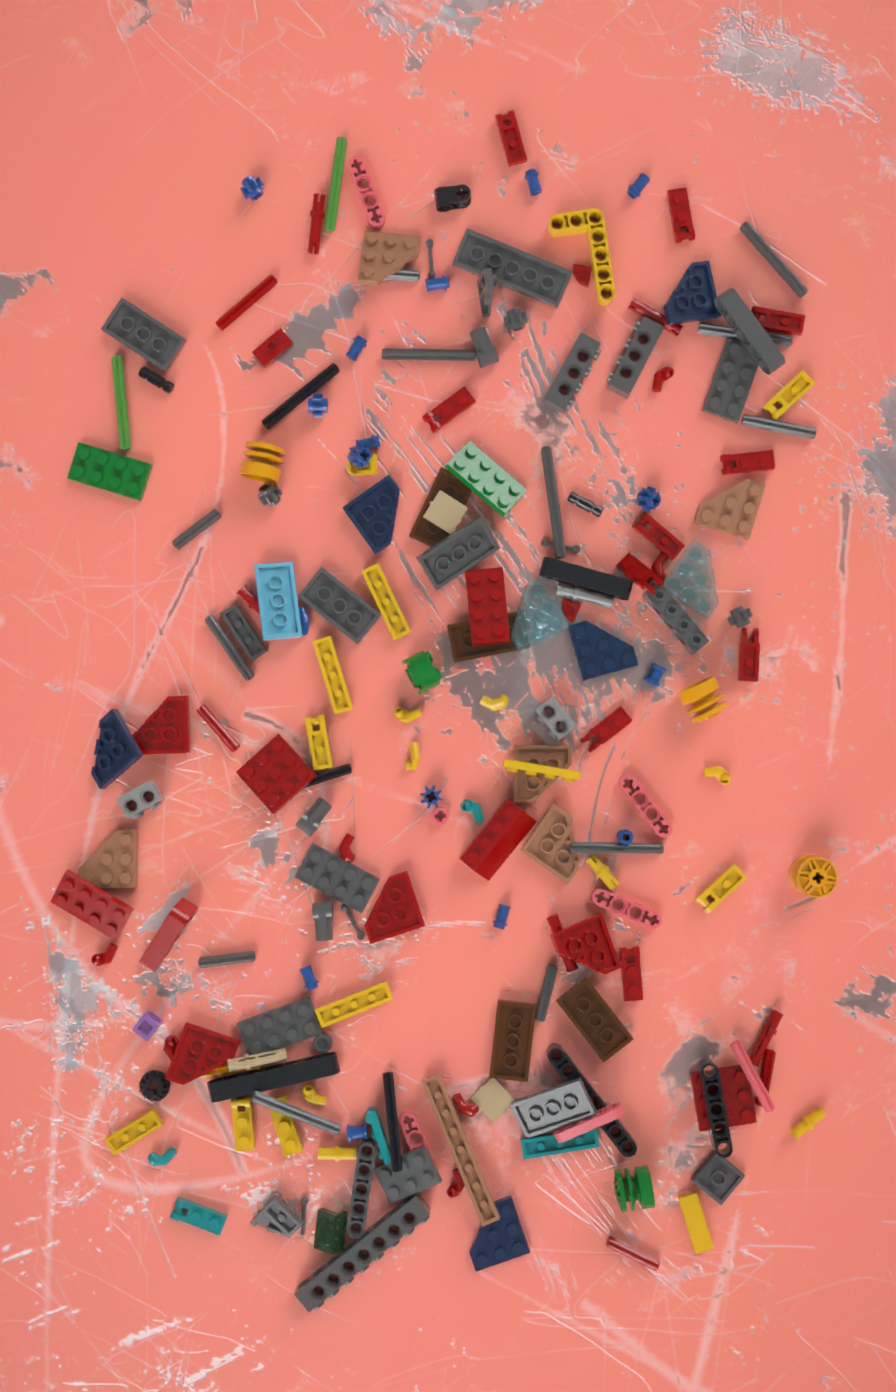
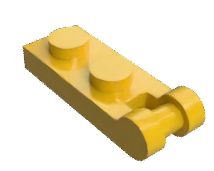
M802 370L763 406V409L765 411L768 410L773 415L772 418L777 420L816 383ZM776 402L782 406L779 410L773 405Z
M318 715L316 718L305 717L313 769L319 770L333 767L325 715ZM320 725V730L313 731V726Z
M733 863L708 887L700 892L694 900L698 904L700 903L704 907L703 910L708 914L739 887L747 877ZM709 895L714 898L711 902L706 899Z
M251 1095L244 1098L231 1099L235 1152L255 1150ZM239 1106H245V1110H239Z

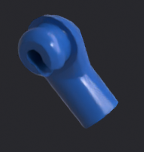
M306 607L299 608L302 635L305 636L309 631L310 620Z

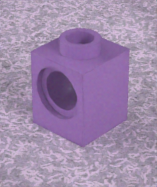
M148 1009L132 1030L148 1041L163 1023V1020Z

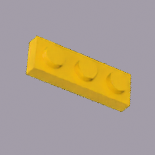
M286 1094L274 1097L289 1104ZM269 1109L284 1157L303 1151L294 1118Z

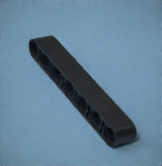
M557 1043L550 1044L546 1050L547 1057L564 1081L568 1082L580 1077L589 1096L596 1097V1101L593 1102L595 1109L599 1110L608 1106L563 1047ZM554 1050L561 1052L557 1058L552 1057L551 1053ZM567 1065L573 1067L569 1073L563 1072V1068ZM619 1119L600 1126L623 1156L632 1157L636 1154L637 1145ZM619 1127L618 1133H611L612 1128ZM626 1142L632 1143L631 1147L628 1149L623 1148V1145Z
M328 1052L262 1069L216 1078L208 1081L207 1086L211 1102L214 1103L250 1095L255 1091L263 1092L332 1076L341 1071L337 1053Z

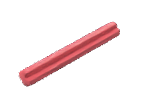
M740 1040L733 1041L730 1047L766 1113L772 1112L776 1107Z

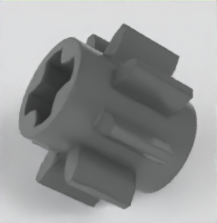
M521 308L508 310L507 316L504 317L506 328L511 327L513 332L524 329V323H528L526 311L521 312Z
M265 483L259 488L260 493L257 496L263 506L268 504V506L272 507L280 502L282 492L276 483L274 485Z
M742 605L729 611L731 616L727 619L731 626L736 625L738 629L751 623L749 618L753 615L750 608L744 609Z

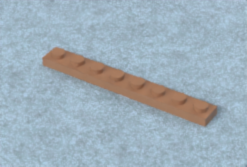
M440 1072L423 1078V1086L482 1227L500 1220V1214Z

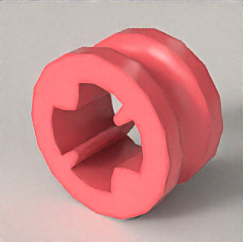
M443 807L435 808L432 812V820L439 825L447 822L449 818L448 811ZM439 810L446 814L442 821H438V818H435V814H438Z

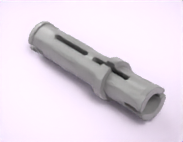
M558 583L555 595L570 598L571 601H583L610 609L614 601L613 596Z

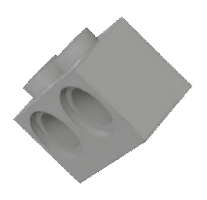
M551 696L534 710L536 712L534 717L541 725L545 723L549 728L546 731L553 740L555 738L561 740L577 726L554 696ZM546 706L553 709L551 717L543 715V709ZM558 721H562L565 724V729L562 732H558L555 729V724Z
M154 779L116 798L126 819L133 817L134 820L143 816V811L150 808L152 811L161 806L160 802L165 800ZM148 791H151L154 794V799L152 801H148L146 799V793ZM131 800L135 801L137 804V808L135 811L131 810L129 807V803Z

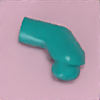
M465 799L461 803L460 807L463 811L473 814L475 823L484 821L479 803L470 799Z
M171 1146L163 1155L152 1152L148 1155L147 1159L153 1167L165 1166L174 1158L177 1150Z

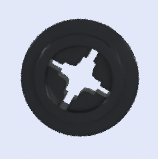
M151 1070L142 1076L139 1082V1092L142 1093L144 1099L153 1102L160 1101L167 1096L170 1090V1081L165 1079V1073L159 1070ZM152 1082H154V1084H160V1086L157 1088V1092L154 1089L149 1088Z

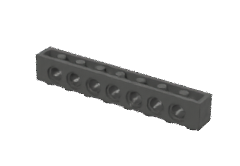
M419 1193L406 1197L364 1231L361 1237L354 1239L297 1285L294 1295L308 1312L313 1309H319L326 1298L335 1296L341 1286L350 1284L357 1273L366 1271L372 1261H378L382 1258L388 1248L392 1249L400 1242L399 1239L404 1235L406 1237L415 1230L414 1227L419 1223L424 1224L430 1218V1206ZM406 1213H412L414 1217L408 1219L404 1215ZM391 1225H396L399 1227V1229L393 1231L389 1227ZM381 1237L384 1241L377 1243L374 1239ZM364 1249L367 1250L369 1253L367 1255H362L359 1251ZM351 1262L354 1266L347 1267L344 1263ZM336 1274L339 1278L332 1279L329 1275ZM320 1286L323 1288V1291H316L314 1287Z

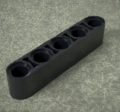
M545 556L543 557L538 574L550 580L578 586L582 589L613 596L625 601H629L634 583L625 578Z
M704 1058L698 1063V1073L711 1144L719 1157L727 1158L732 1154L733 1146L719 1070L711 1059ZM712 1066V1070L709 1073H704V1068ZM710 1085H716L713 1092H707ZM713 1105H719L717 1111H711ZM717 1124H723L720 1130H714ZM721 1143H726V1147L724 1149H718V1146Z

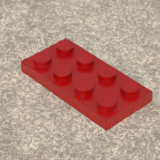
M503 567L465 571L472 646L510 642Z
M69 869L64 873L50 901L115 941L120 937L134 910L131 906Z

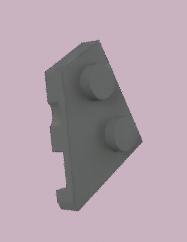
M484 268L477 280L482 318L490 317L494 286H496L495 274H492L491 268Z
M275 1195L251 1220L250 1224L252 1226L257 1224L266 1227V1231L279 1233L281 1236L290 1238L302 1226L303 1221Z

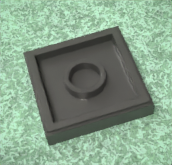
M713 1150L690 1179L717 1203L722 1205L744 1179L745 1174L726 1158L719 1157Z

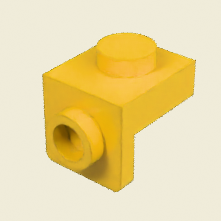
M371 454L372 457L368 461L370 465L363 466L360 469H357L356 465H350L348 459V473L356 476L377 474L378 455Z

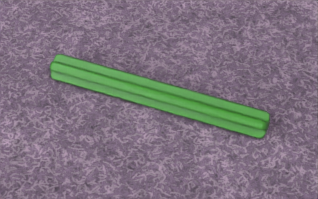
M337 137L324 226L327 232H334L336 226L347 139L344 137Z
M112 356L119 445L121 450H130L131 441L123 358L121 356Z

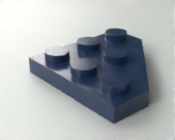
M709 261L692 262L684 272L663 306L667 325L712 320L721 317V313L714 304L717 293Z
M387 475L342 507L375 555L392 543L400 489L390 475Z
M582 621L567 626L583 681L638 665L633 646L592 623Z
M111 709L99 720L98 728H101L99 739H96L94 752L96 761L91 771L99 789H106L144 756L118 709Z
M511 1195L494 1201L500 1214V1220L483 1227L481 1225L474 1244H472L469 1250L476 1272L530 1253V1248Z

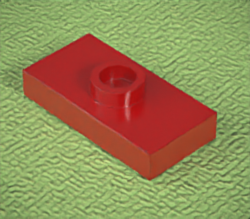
M280 328L253 350L252 354L266 368L290 348L293 342Z

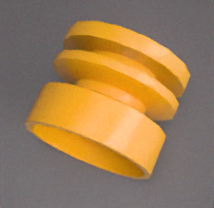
M247 441L245 448L249 450L244 451L243 454L250 458L251 461H242L239 474L251 480L278 484L282 471L275 467L274 464H283L284 460L280 457H284L286 451L268 442Z
M714 676L704 679L678 693L683 705L690 703L693 705L687 711V714L697 713L690 718L692 723L708 720L729 706L727 701L718 704L717 701L725 696L724 694L714 696L713 692L719 688Z
M805 854L799 856L793 861L789 869L791 884L796 890L810 897L822 898L828 896L837 885L838 874L836 868L830 861L817 855ZM819 874V877H817L815 880L812 879L813 876Z

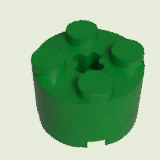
M423 650L402 661V665H407L405 672L413 687L420 689L417 692L419 695L440 685V680L443 678L439 669H434L432 665L433 658L429 651L424 652Z

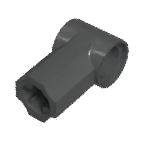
M479 327L471 331L470 336L476 349V357L480 368L498 363L499 357L495 347L491 344L486 327Z
M319 797L310 810L305 812L299 819L296 826L311 837L333 806Z
M313 903L312 915L313 920H315L316 941L333 940V903Z

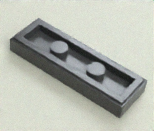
M236 603L220 613L251 662L268 652Z

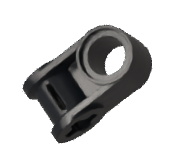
M465 184L448 187L442 186L434 190L436 210L439 212L467 208L471 203V191Z

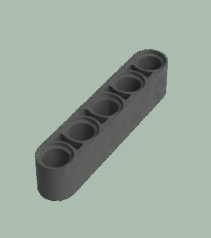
M729 288L714 299V304L765 374L770 375L785 364L783 354L735 289Z
M368 1138L366 1141L362 1139L358 1148L347 1232L352 1238L361 1237L365 1230L376 1153V1143L372 1138ZM364 1146H370L372 1148V1151L364 1152L362 1148ZM366 1165L369 1167V1170L364 1172L359 1167ZM362 1184L365 1185L367 1189L361 1191L357 1188V1186ZM356 1204H361L364 1208L358 1210L354 1206ZM358 1223L361 1225V1228L355 1229L352 1227V1224Z

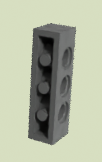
M643 317L641 322L637 321L632 330L635 332L633 339L628 338L624 346L626 352L624 356L620 354L615 364L618 366L616 372L611 371L606 381L609 383L608 390L628 399L664 326L646 317ZM644 337L647 340V343L641 344L638 341V338ZM636 354L638 356V360H631L629 355ZM625 370L629 372L630 377L624 378L620 372Z
M582 332L580 333L546 394L543 404L561 414L564 413L565 409L569 411L574 402L571 399L574 393L578 394L583 386V383H581L583 376L588 377L592 369L590 366L592 360L596 361L601 353L599 349L600 342ZM584 354L588 360L580 361L578 355ZM576 371L578 377L571 378L568 372ZM565 387L569 390V394L563 395L559 389Z
M656 584L653 586L656 591L654 595L646 592L642 597L690 654L696 653L709 642L708 638L664 586L661 587Z

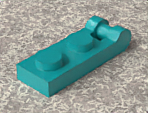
M370 1107L366 1112L365 1120L372 1125L371 1135L373 1141L378 1143V1156L387 1165L391 1163L390 1145L377 1109Z
M177 1197L175 1201L176 1207L170 1214L171 1219L185 1222L220 1236L228 1215L188 1199ZM183 1208L189 1209L187 1214L182 1212Z

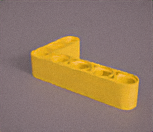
M598 208L552 215L547 228L550 236L558 238L586 233L596 300L601 306H609L615 296V285L603 212ZM590 218H597L599 222L593 223L590 221ZM576 220L580 225L574 226L571 224V221ZM558 223L561 225V228L555 229L552 224ZM598 236L602 241L596 242L593 240V237ZM602 255L604 260L599 261L595 256ZM604 273L607 279H600L598 275ZM602 292H607V293H609V294H610V298H604V297H602L601 293H602Z

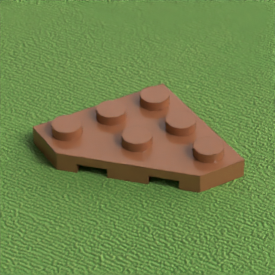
M364 231L358 284L378 286L390 274L394 275L404 268L406 263L417 259L420 253L421 236Z
M746 479L710 498L698 506L694 524L749 540L766 484Z
M514 745V760L568 769L572 765V745ZM518 769V773L514 772L513 802L533 803L559 776H556V779L545 778L543 773H537V776L525 774L526 770Z
M553 803L521 849L527 856L568 884L579 869L577 854L570 852V843L574 842L570 814Z
M117 830L78 869V875L99 888H137L138 830Z

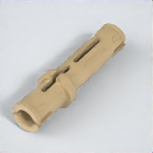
M283 1048L254 1055L244 1054V1057L227 1059L229 1072L245 1068L250 1070L251 1067L287 1061L286 1049Z

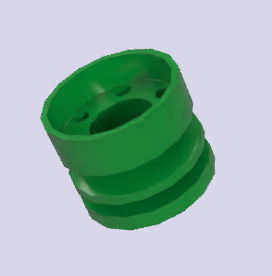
M647 1165L634 1167L633 1177L630 1176L627 1168H624V1178H622L619 1169L614 1170V1191L621 1212H627L626 1202H629L631 1211L635 1210V1201H639L642 1209L655 1208L653 1185Z

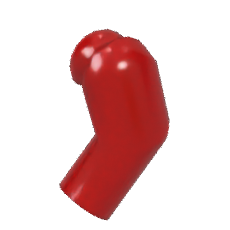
M663 367L654 374L653 392H661L662 382L673 377V368Z
M661 552L652 563L651 570L664 581L666 574L664 573L663 565L669 557Z
M346 833L339 846L341 857L345 862H353L355 860V854L350 849V845L355 837L349 833Z
M109 943L106 952L94 954L91 962L96 966L111 963L119 946Z
M175 1035L167 1036L163 1050L170 1060H172L178 1043V1038Z
M461 1093L452 1096L460 1113L469 1117H473L478 1113V1105L475 1103L471 1105L466 1104Z
M458 1168L452 1170L454 1181L447 1189V1195L450 1198L457 1197L465 1187Z

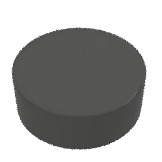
M326 1032L315 1036L313 1040L315 1050L320 1053L328 1052L333 1044L332 1037Z

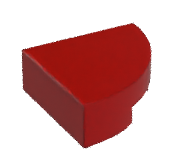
M573 264L574 278L580 285L588 288L592 267Z
M563 598V614L570 622L574 623L581 605Z

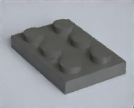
M425 1145L401 1155L403 1169L400 1172H393L391 1163L387 1165L381 1163L374 1167L373 1170L390 1204L441 1183L442 1178Z

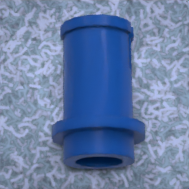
M536 169L527 170L524 176L528 182L531 196L542 193L538 179L539 172Z
M641 173L635 182L628 186L627 194L633 199L640 197V192L650 182V178L646 174Z
M442 275L439 278L425 279L427 292L439 289L446 291V288H450L448 276Z
M359 335L353 338L354 342L346 353V356L355 362L363 347L367 346V340Z
M372 435L370 438L356 440V445L362 444L363 448L369 447V449L375 448L377 450L378 447H381L379 436Z
M624 829L617 833V838L621 844L628 845L633 841V834L631 831ZM627 834V837L623 840L622 836Z
M499 904L496 918L493 920V927L505 929V926L508 925L506 921L511 907Z
M311 965L299 969L306 985L304 988L310 991L319 987V981H316Z

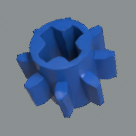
M250 175L242 180L241 184L243 187L240 189L245 199L250 197L252 201H255L263 195L262 189L265 187L259 177L255 179L253 175Z
M313 393V398H308V413H313L314 418H323V413H328V398H323L322 393Z
M357 444L349 448L350 452L347 457L350 465H356L357 469L370 465L368 461L372 455L369 447L363 448L362 444Z
M653 487L642 488L637 495L638 506H642V510L649 512L651 509L655 510L661 501L660 493L656 492V488Z
M433 785L432 789L425 786L426 792L420 793L421 796H424L421 804L426 802L428 803V808H430L431 804L438 807L437 801H443V798L439 797L442 790L436 791L435 785ZM431 791L434 792V796H437V799H433L432 802L426 797V794H430Z

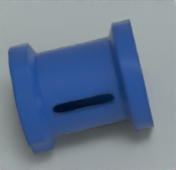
M651 663V669L643 680L655 687H659V681L667 669L658 664Z
M366 1122L363 1125L357 1126L347 1125L349 1143L352 1140L358 1139L368 1140Z

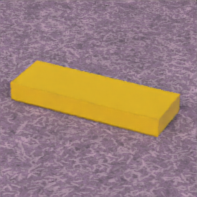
M154 1107L105 1137L104 1141L113 1156L162 1127L164 1122Z
M693 1191L677 1196L695 1254L714 1249L697 1192Z

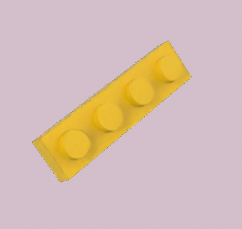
M379 563L362 570L361 572L394 641L411 633Z
M328 636L312 641L334 714L352 710L353 705L332 637Z
M510 759L503 760V767H507L506 771L518 773V769L526 770L525 774L537 776V773H543L545 778L556 779V776L564 777L563 781L575 783V779L580 780L581 778L580 771Z
M387 980L318 1007L315 1009V1013L321 1028H324L393 1000V995Z

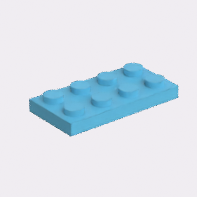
M293 562L254 564L263 641L301 638L302 630Z

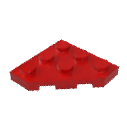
M188 695L168 696L159 708L147 718L145 723L135 731L132 736L143 755L191 753Z
M408 871L388 877L364 925L370 944L425 926Z
M602 913L592 915L550 934L556 953L604 975L621 968Z
M186 1022L165 1079L185 1085L226 1064L227 1059H234L241 1041Z

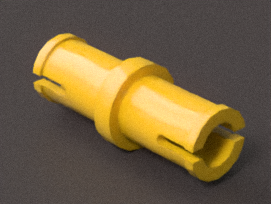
M595 853L586 860L597 873V878H601L610 891L620 883L611 874L610 868L605 866Z
M817 1106L806 1117L803 1116L802 1120L789 1131L798 1141L806 1132L812 1131L814 1126L827 1115Z
M318 1147V1160H335V1162H339V1160H356L357 1147Z

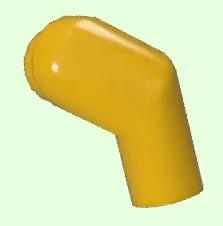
M502 694L499 698L492 700L483 695L480 704L493 711H497L508 705L509 698Z
M402 707L394 709V717L405 723H409L422 716L419 707L412 711H407Z
M418 742L409 744L411 760L405 761L406 770L414 771L418 767L420 760Z
M723 767L703 768L704 777L715 776L723 785H728L731 782L730 774Z
M310 1084L302 1087V1095L307 1103L325 1106L327 1096L317 1095Z

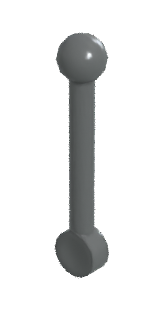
M428 239L426 241L430 268L428 276L433 279L436 276L433 270V241Z
M545 539L541 541L543 547H554L552 542H548ZM565 545V549L573 550V552L578 553L580 551V546Z
M343 904L341 910L346 913L357 932V938L363 940L365 934L359 930L348 911V906Z
M305 1196L301 1198L303 1224L301 1226L300 1238L305 1237L306 1204L308 1203V1198Z

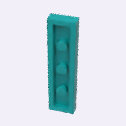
M597 1128L562 1143L557 1142L553 1133L536 1135L527 1139L526 1137L520 1138L524 1160L600 1147Z

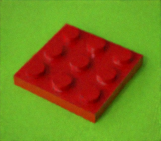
M279 733L236 771L238 776L273 815L317 777Z
M740 1064L718 1068L729 1127L757 1123L751 1084ZM712 1069L704 1070V1073H709ZM698 1071L690 1072L698 1130L700 1132L709 1131ZM710 1085L707 1092H713L716 1085ZM715 1104L711 1107V1111H717L719 1109L718 1104ZM717 1124L714 1130L721 1129L723 1124Z

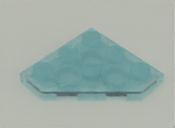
M694 539L664 580L665 584L663 586L672 596L707 620L718 606L719 600L715 588L716 583L710 559V550Z
M544 577L528 583L523 590L511 632V637L519 653L569 628Z

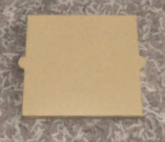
M440 490L433 502H430V506L423 517L451 535L457 525L462 523L461 519L468 510V507Z
M490 1078L484 1085L481 1084L480 1088L470 1097L493 1123L503 1113L506 1114L511 1101L516 1100L495 1078Z

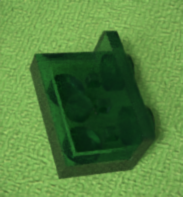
M325 1208L318 1209L314 1240L315 1249L332 1255L344 1249L346 1242L345 1231L348 1222L347 1211L343 1210L337 1213Z

